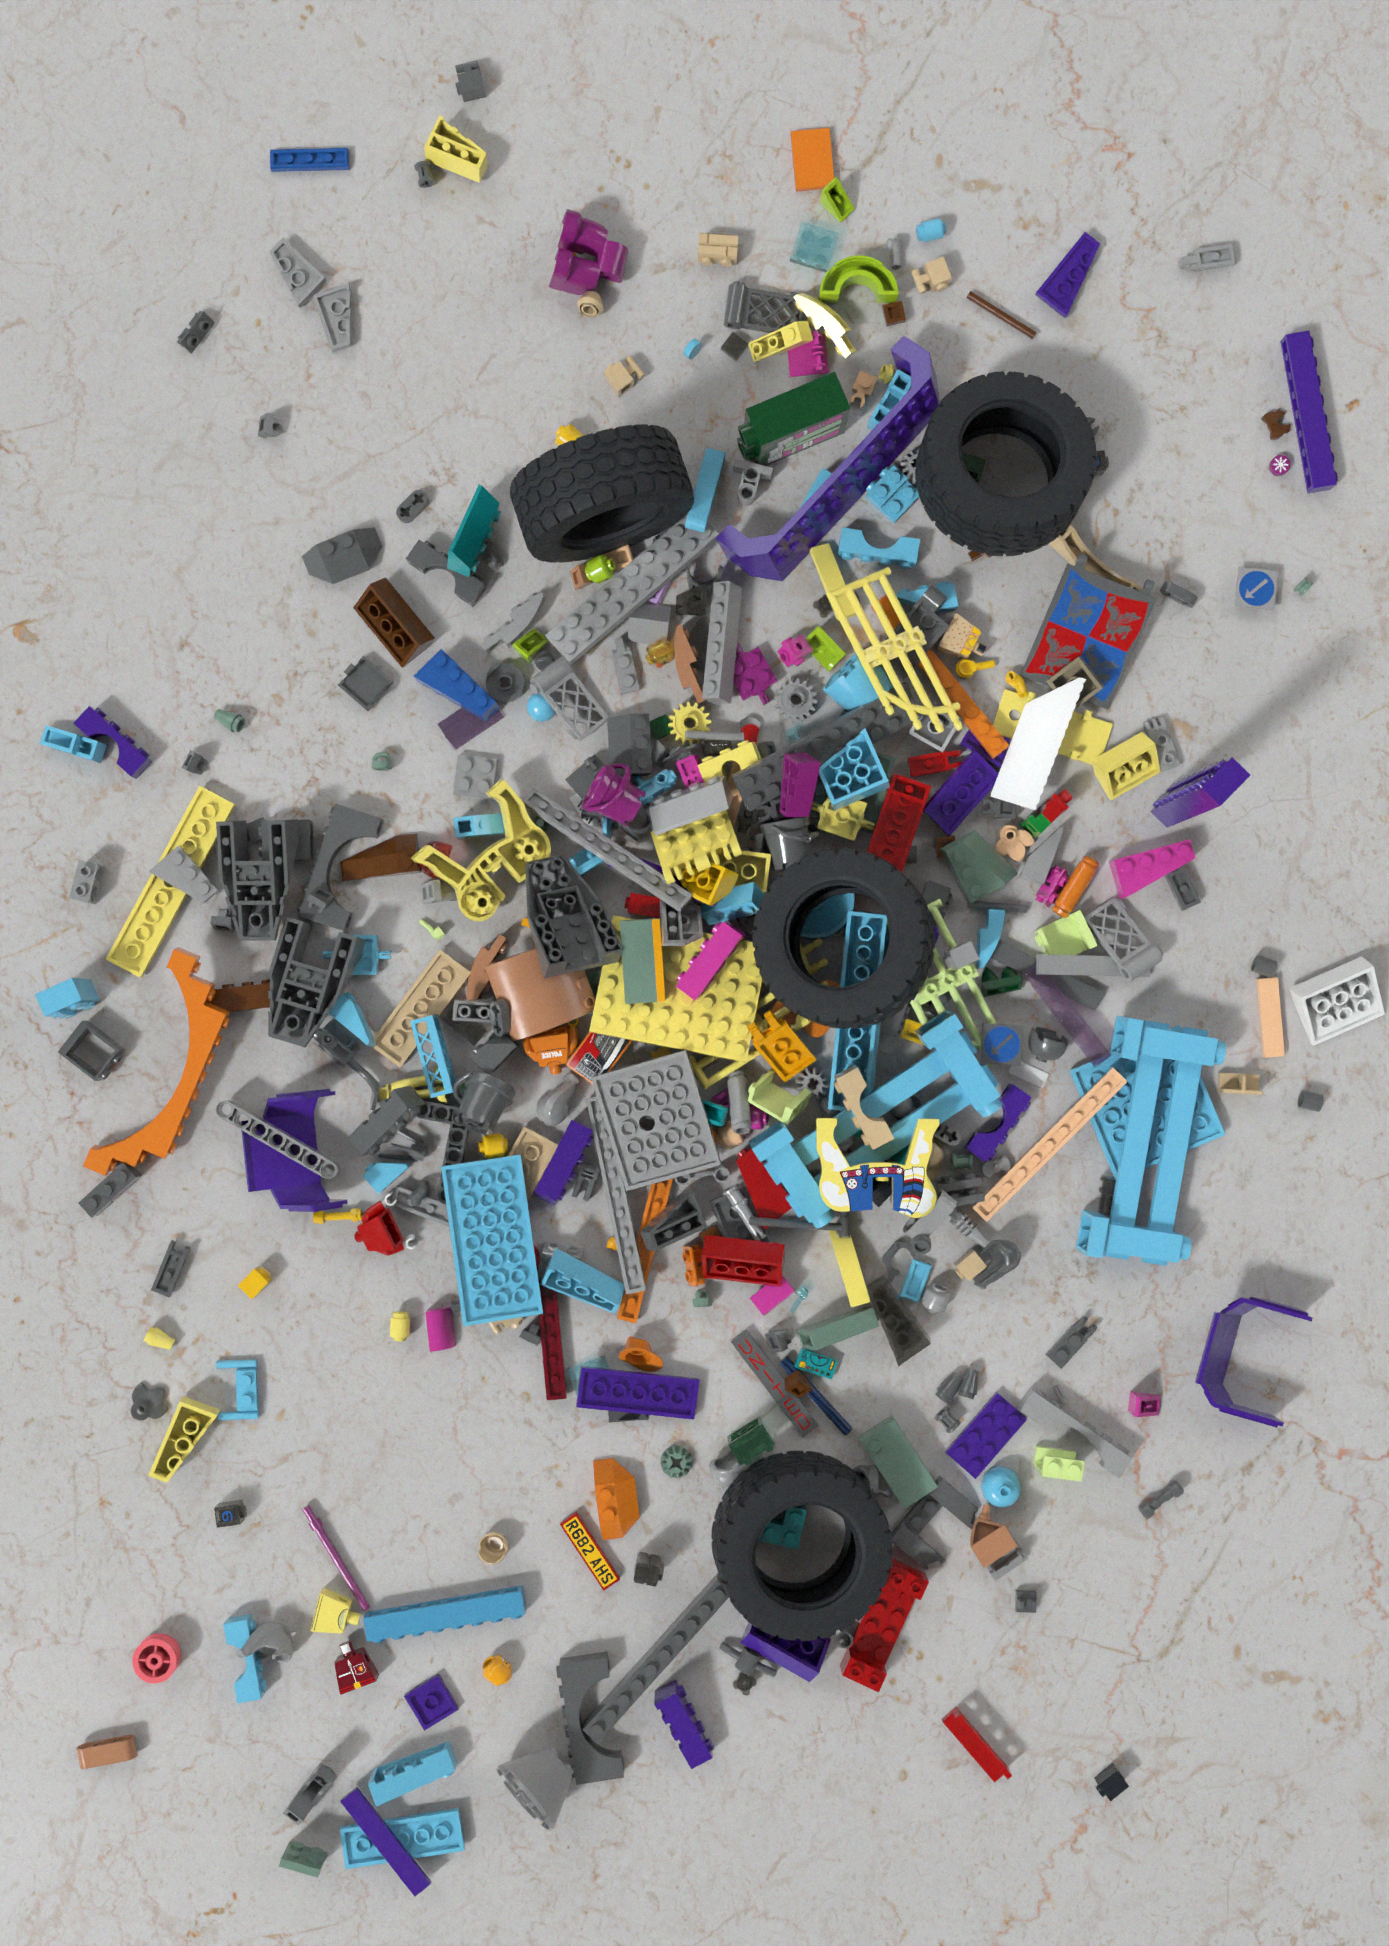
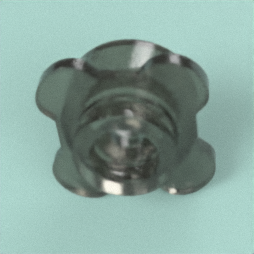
M826 594L819 601L813 603V607L819 611V615L822 618H826L827 614L833 611Z
M740 1672L737 1680L733 1681V1687L742 1691L743 1695H749L752 1686L756 1685V1679L743 1672Z

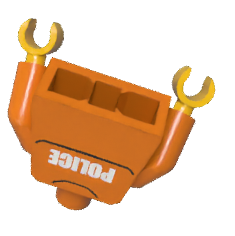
M576 1018L575 1024L567 1022V1025L570 1027L569 1029L567 1026L551 1028L523 1038L522 1042L525 1053L534 1062H538L540 1067L549 1066L550 1074L556 1075L561 1073V1064L568 1062V1057L573 1055L578 1044V1030L576 1029L579 1022L578 1018Z

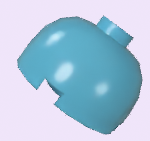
M995 1466L984 1473L981 1491L990 1504L1006 1508L1018 1500L1021 1494V1483L1019 1477L1012 1469Z

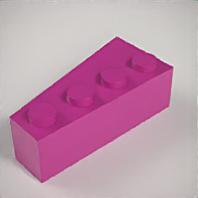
M1185 840L1110 861L1109 864L1119 899L1130 896L1195 859L1191 840Z
M729 921L716 924L712 930L714 934L711 939H706L702 943L700 954L692 957L688 963L690 967L687 972L682 971L677 978L679 983L676 987L695 1001L700 998L713 981L715 973L717 974L725 965L726 958H729L735 952L740 939L744 940L747 936L746 933Z

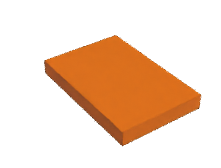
M830 128L791 131L796 192L824 189L834 179Z

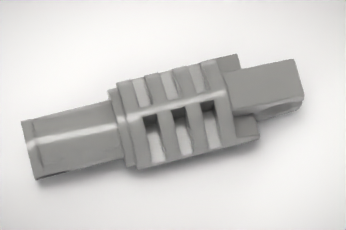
M954 1209L949 1215L951 1218L949 1222L967 1239H972L982 1249L991 1242L980 1231L979 1225L963 1210L957 1211Z

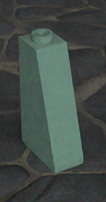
M865 1306L800 1327L796 1330L802 1348L816 1351L879 1327V1315L873 1307Z

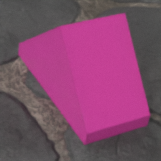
M1130 1391L1128 1411L1134 1417L1157 1416L1160 1411L1161 1395Z

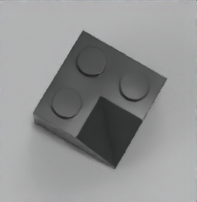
M493 1032L488 1037L490 1041L487 1044H480L472 1052L474 1056L471 1059L486 1073L493 1074L520 1046L516 1041H512L508 1034L499 1037Z

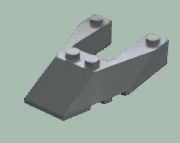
M298 819L267 821L270 860L249 861L246 820L216 822L219 881L224 886L227 895L225 899L233 912L234 917L232 919L240 941H275L277 939L299 841Z
M285 917L268 973V978H270V991H268V999H270L268 1036L306 1048L342 995L360 961L366 940L339 932L328 970L301 963L313 925Z

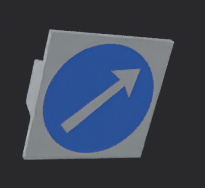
M1239 567L1235 606L1274 610L1278 571Z

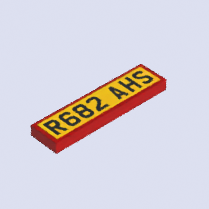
M575 1512L560 1522V1526L603 1591L620 1580L619 1575L579 1514Z

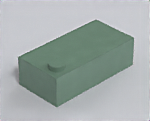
M892 1415L859 1436L862 1445L904 1509L938 1487Z

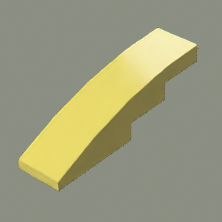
M829 1231L850 1306L855 1307L869 1303V1295L851 1234L850 1238H839L836 1231Z

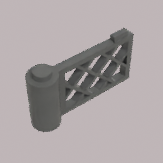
M734 281L733 284L728 286L724 326L730 329L744 328L771 333L781 327H785V324L792 319L795 322L803 321L804 312L798 310L796 313H793L788 306L791 302H796L794 296L800 293L790 292V295L752 289L745 286L741 281ZM751 295L759 296L763 302L755 307L750 301ZM773 298L778 299L782 304L776 310L769 303ZM763 305H766L771 311V314L765 318L758 311ZM783 308L790 314V317L785 321H782L777 314ZM755 312L760 322L757 324L748 323V316ZM773 315L779 322V325L775 328L770 327L766 322Z

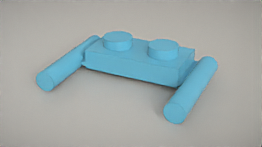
M257 1359L216 1361L217 1369L237 1368L236 1397L238 1412H219L218 1420L259 1419Z

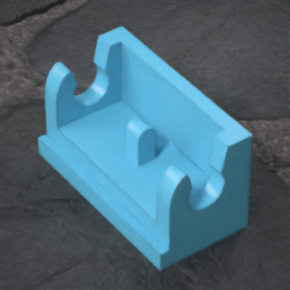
M586 848L569 858L570 863L581 877L605 862Z

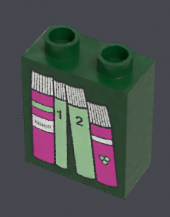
M836 372L746 408L744 424L738 426L740 437L737 438L738 447L744 460L747 461L754 458L756 464L767 466L844 434L851 407Z

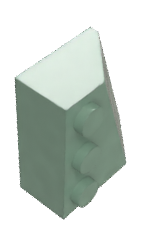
M976 830L940 848L964 899L969 903H973L1005 886L1018 874Z

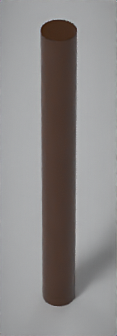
M972 291L967 295V299L1029 338L1033 339L1037 333Z

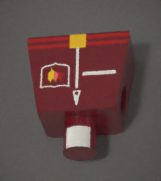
M346 1641L339 1645L342 1655L337 1657L334 1665L340 1695L377 1681L379 1672L364 1647L354 1650L351 1641Z

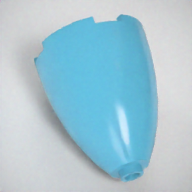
M856 653L845 662L837 673L831 676L823 687V690L829 697L848 711L879 698ZM881 665L874 667L873 669L883 689L888 692L893 688L890 679Z

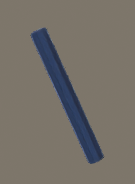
M786 1356L781 1360L780 1365L789 1375L797 1370L800 1371V1369L794 1367L795 1364L789 1357ZM802 1373L813 1387V1390L808 1392L807 1395L844 1435L849 1434L852 1430L850 1424Z

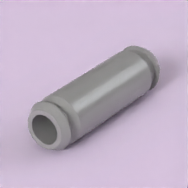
M735 1070L727 1076V1079H729L727 1083L731 1125L733 1132L736 1134H746L751 1129L750 1105L747 1101L749 1097L747 1075L742 1070Z

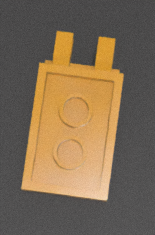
M769 1010L764 1014L770 1025L769 1028L761 1032L754 1022L747 1027L754 1037L752 1039L754 1047L780 1078L787 1082L817 1059L786 1020H777L775 1015Z

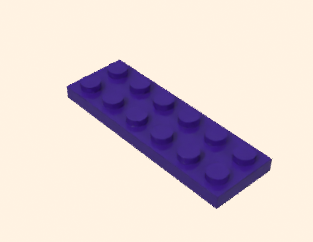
M581 1366L576 1407L694 1420L700 1380L698 1378Z

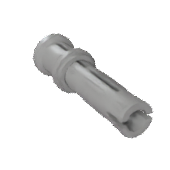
M736 1183L722 1193L730 1200L731 1208L734 1211L737 1210L754 1240L760 1241L757 1232L762 1239L766 1237V1234L760 1225H749V1217L754 1216L747 1206V1198L742 1196L738 1189L739 1185Z

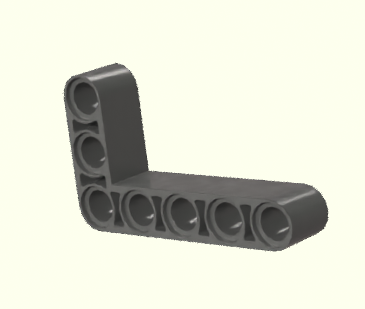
M423 1100L428 1107V1112L425 1115L419 1113L416 1117L450 1124L442 1166L463 1163L469 1130L465 1128V1122H461L459 1125L455 1120L460 1106ZM443 1107L447 1110L446 1118L439 1117V1108ZM455 1131L462 1132V1141L454 1139L453 1134ZM452 1150H455L459 1153V1159L457 1161H454L450 1158V1152ZM441 1170L437 1198L440 1203L446 1204V1199L442 1196L444 1184Z

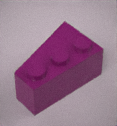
M784 753L780 813L785 817H809L810 810L812 809V801L821 762L808 753Z

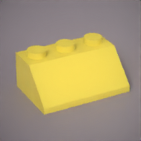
M1143 732L1092 760L1095 776L1110 800L1117 798L1161 772L1156 745Z

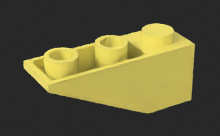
M796 321L751 341L748 345L753 361L757 362L813 341L808 321Z

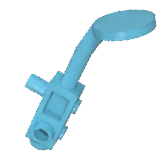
M664 769L645 782L640 775L636 776L633 780L639 789L646 792L645 797L639 796V801L642 802V805H645L648 802H652L654 798L662 793L669 791L676 785L675 781L678 779L672 769L670 771ZM604 816L603 835L612 839V822L614 820Z

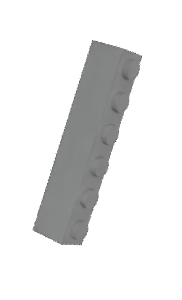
M731 581L713 582L702 699L713 704H731L742 587Z

